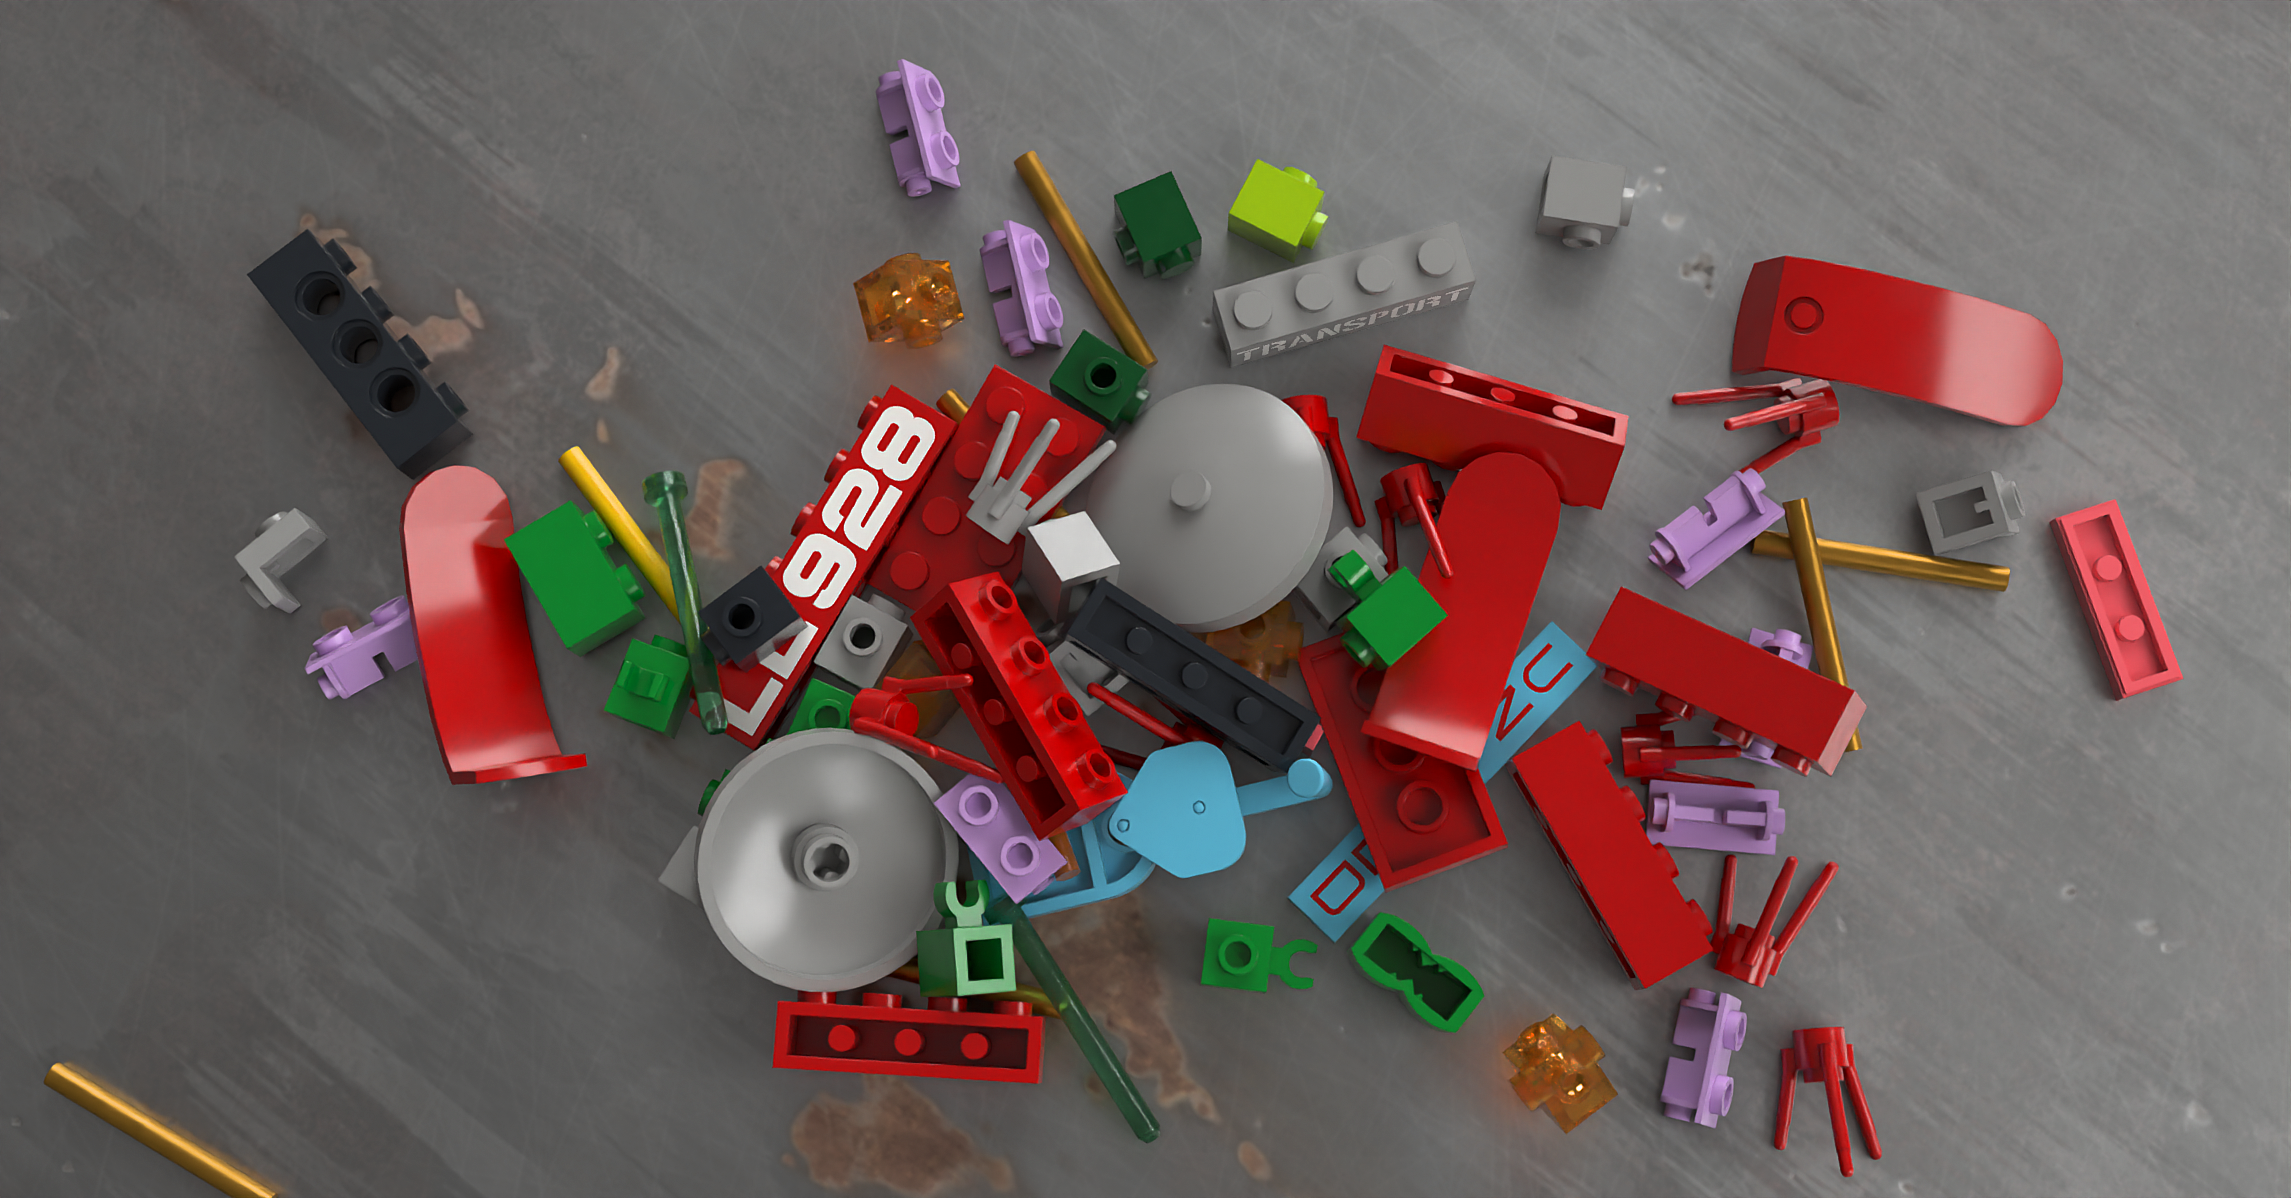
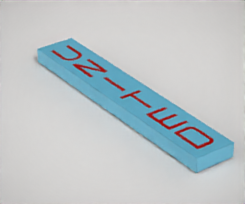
M1553 621L1547 625L1513 662L1478 764L1484 784L1496 774L1597 667L1585 655L1586 652ZM1359 823L1287 898L1333 943L1341 937L1384 891Z

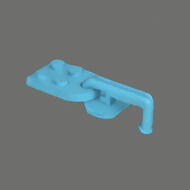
M1194 741L1157 750L1148 756L1134 781L1123 774L1117 773L1128 791L1125 796L1087 824L1066 831L1081 870L1077 876L1065 881H1056L1054 879L1039 894L1034 895L1031 892L1016 905L967 845L974 880L985 879L989 887L990 899L986 910L982 914L984 926L1004 925L1123 896L1141 885L1151 874L1156 864L1179 878H1191L1229 868L1239 860L1246 846V830L1243 817L1326 797L1333 787L1332 778L1316 761L1308 758L1294 762L1286 776L1235 787L1231 766L1226 755L1213 744ZM1114 837H1115L1117 840H1119V841H1121L1122 843H1124L1125 845H1127V846L1120 845V844L1114 839Z

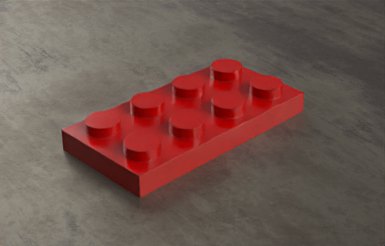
M995 364L867 584L914 611L920 609L949 583L999 571L1006 585L1013 591L1023 574L1021 570L1026 537L1017 531L1010 543L1006 544L966 516L975 502L968 496L982 477L1007 415L1011 411H1016L1019 413L1020 419L994 485L1000 476L1007 481L1010 479L1032 443L1050 419H1057L1060 423V427L1050 441L1046 451L1020 489L1032 498L1025 508L1026 510H1029L1093 453L1106 428ZM1068 494L1042 516L1036 525L1046 520L1054 519Z
M1344 632L1294 650L1297 664L1315 711L1321 717L1320 724L1385 893L1508 848V842L1478 767L1476 772L1375 739L1360 732L1364 719H1369L1387 668L1377 671L1371 663L1366 668L1359 665L1349 655L1339 640L1345 634Z

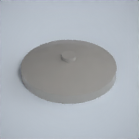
M1238 384L1202 385L1175 393L1157 402L1136 417L1132 425L1129 424L1114 441L1116 443L1115 451L1099 465L1089 491L1086 514L1120 563L1116 587L1190 633L1213 632L1243 624L1263 614L1285 598L1298 585L1317 558L1324 543L1332 514V475L1326 454L1318 438L1303 419L1287 404L1265 391L1250 386Z
M839 728L810 729L780 737L763 745L737 764L723 779L711 797L699 825L694 852V876L700 903L709 924L724 946L745 967L773 983L791 989L807 992L844 991L867 985L891 974L918 953L916 931L936 930L944 918L937 911L934 904L933 891L935 884L954 881L956 884L959 865L957 832L934 805V802L943 796L942 792L930 775L915 760L900 749L874 737L854 733L853 730Z

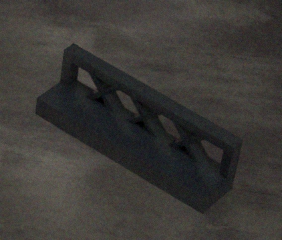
M1102 577L1097 579L1075 616L1067 618L1057 634L1273 772L1288 774L1289 768L1296 761L1321 720V717Z

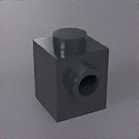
M762 565L698 612L709 627L699 636L722 666L733 660L745 673L808 627Z

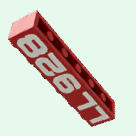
M892 384L883 398L875 395L866 405L857 424V428L862 430L850 452L844 448L841 449L830 463L824 476V481L829 485L817 505L811 502L807 503L797 516L790 533L796 539L784 558L781 559L775 556L765 568L808 627L747 673L738 667L733 660L725 666L718 663L716 668L707 665L691 688L689 697L695 701L689 712L752 751L765 745L768 738H776L819 668L814 663V660L851 595L859 599L864 595L869 586L867 584L958 428L957 422Z

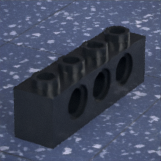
M306 229L249 272L247 276L395 467L414 480L473 435L460 418L469 409L446 381L438 387L434 385L423 370L432 362L408 333L400 339L395 335L386 323L394 316V313L375 289L370 285L361 291L349 274L358 267L334 238L324 244L309 229ZM340 292V302L336 309L327 315H318L317 307L320 300L328 293ZM368 339H377L378 347L375 355L367 362L355 363L354 353L359 344ZM414 386L415 398L412 404L403 411L392 412L391 400L394 394L403 387Z

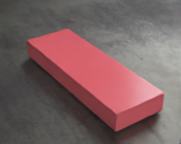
M2116 499L2057 517L2050 521L2053 534L2116 701L2182 680V673Z

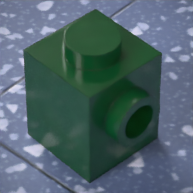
M1172 171L1114 195L1115 215L1121 227L1113 230V235L1126 265L1137 262L1144 279L1158 273L1162 279H1166L1187 271L1195 264L1193 258L1201 255L1202 237Z
M1083 329L1049 380L1052 396L1103 425L1113 435L1123 421L1132 425L1136 417L1143 412L1152 393L1145 389L1148 385V369Z

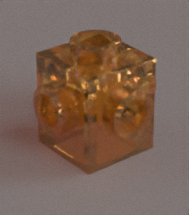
M906 253L890 258L884 265L853 283L868 342H905L907 349L925 348L940 342L943 339V331L964 320L949 260H922L919 253Z
M1281 600L1271 609L1243 624L1228 629L1207 632L1205 644L1266 683H1269L1270 676L1287 678L1289 660H1300L1304 641V623L1295 622L1296 615L1291 602ZM1262 633L1261 636L1251 639L1254 635Z
M1554 1013L1544 1021L1528 1026L1520 1033L1517 1041L1502 1052L1516 1072V1075L1510 1078L1508 1082L1521 1101L1531 1112L1540 1107L1565 1134L1569 1133L1618 1095L1598 1064L1606 1055L1594 1037L1583 1025L1572 1030Z

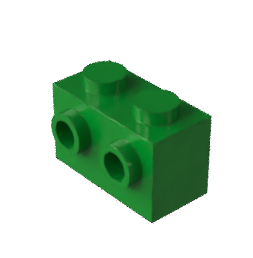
M570 500L504 539L566 648L577 656L585 655L646 618L637 603L646 595L626 563L616 568L605 549L614 543V540L595 510L585 515L584 511Z

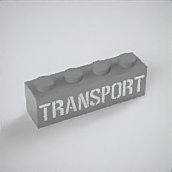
M1455 221L1213 291L1212 311L1229 367L1233 368L1469 300L1476 278L1458 222Z

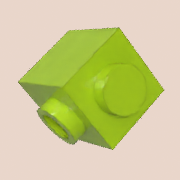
M1257 159L1228 213L1227 230L1294 263L1303 246L1310 250L1314 249L1327 224L1329 216L1321 213L1325 192L1316 188L1318 183L1314 178L1299 169L1287 166L1281 171Z

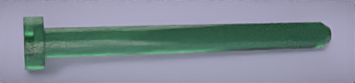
M661 471L646 477L642 481V492L645 502L656 506L702 727L709 735H719L726 731L728 717L715 657L699 636L708 629V626L698 614L704 607L681 506V500L687 496L688 488L685 476L681 472Z
M1007 892L1002 893L988 903L983 916L989 925L1000 922L1001 925L1012 924L1014 946L1137 1138L1146 1144L1154 1141L1161 1135L1159 1122L1021 908L1028 901L1027 897L1016 905Z

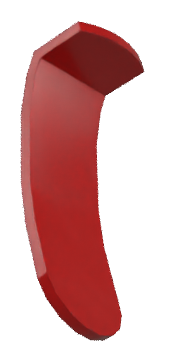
M1784 255L1754 263L1743 293L1736 322L1732 354L1733 373L1747 375L1772 370L1797 374L1921 402L2001 426H2027L2042 419L2055 405L2063 383V359L2058 341L2047 325L2031 314L1937 286L1821 260Z
M1495 452L1474 459L1458 472L1447 492L1436 525L1452 566L1453 576L1450 579H1445L1441 576L1429 548L1418 578L1420 584L1448 616L1387 668L1369 719H1364L1360 731L1362 734L1476 772L1559 527L1561 503L1555 482L1540 464L1522 454Z
M452 465L429 472L412 486L401 507L399 525L406 594L416 653L431 723L451 784H480L586 767V753L562 755L546 710L527 626L519 567L504 541L505 538L514 534L513 516L507 495L493 477L476 467Z

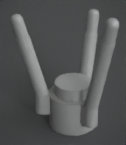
M1011 411L1007 415L1003 428L998 435L981 479L968 496L975 502L966 516L1006 544L1010 543L1017 531L1026 537L1027 528L1035 526L1042 516L1101 465L1115 451L1116 443L1112 440L1106 441L1029 510H1026L1025 508L1032 498L1020 489L1046 451L1050 441L1058 431L1060 423L1057 419H1050L1039 436L1036 437L1010 479L1007 481L1000 476L994 485L1020 419L1018 412Z

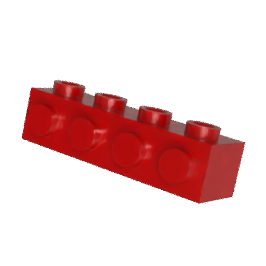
M1384 344L1356 438L1368 441L1374 447L1385 452H1406L1429 459L1435 465L1450 471H1460L1474 459L1495 452L1522 454L1540 464L1555 482L1561 503L1573 507L1589 506L1602 510L1625 447L1629 416Z
M999 571L947 584L910 616L911 621L943 675H972L974 681L971 686L953 688L951 690L1039 842L1087 824L1128 793L1116 772L1113 761L1104 752L1085 720L1079 703L1071 696L1051 662L1046 647L1038 640L1018 606L1015 594L1006 585Z
M1622 586L1585 654L1602 670L1598 679L1610 687L1630 696L1634 695L1637 688L1656 695L1658 698L1654 705L1664 712L1685 722H1690L1694 714L1715 723L1712 729L1714 734L1743 749H1748L1753 740L1774 750L1770 757L1772 761L1804 777H1807L1811 768L1830 777L1832 776L1867 708L1856 691Z
M1579 720L1511 758L1504 765L1634 990H1642L1713 951L1706 938L1713 933V930L1699 904L1694 899L1685 902L1673 879L1679 876V871L1668 850L1661 842L1652 845L1639 822L1645 820L1646 815L1636 795L1627 785L1619 789L1606 767L1613 762V759L1602 737L1595 729L1586 732Z
M802 990L797 992V1002L778 1001L772 1068L1031 1084L1042 1083L1046 1017L1032 1016L1033 1003L993 1001V1014L966 1012L967 999L928 997L927 1010L901 1008L902 995L863 993L862 1006L836 1004L837 991L807 992Z

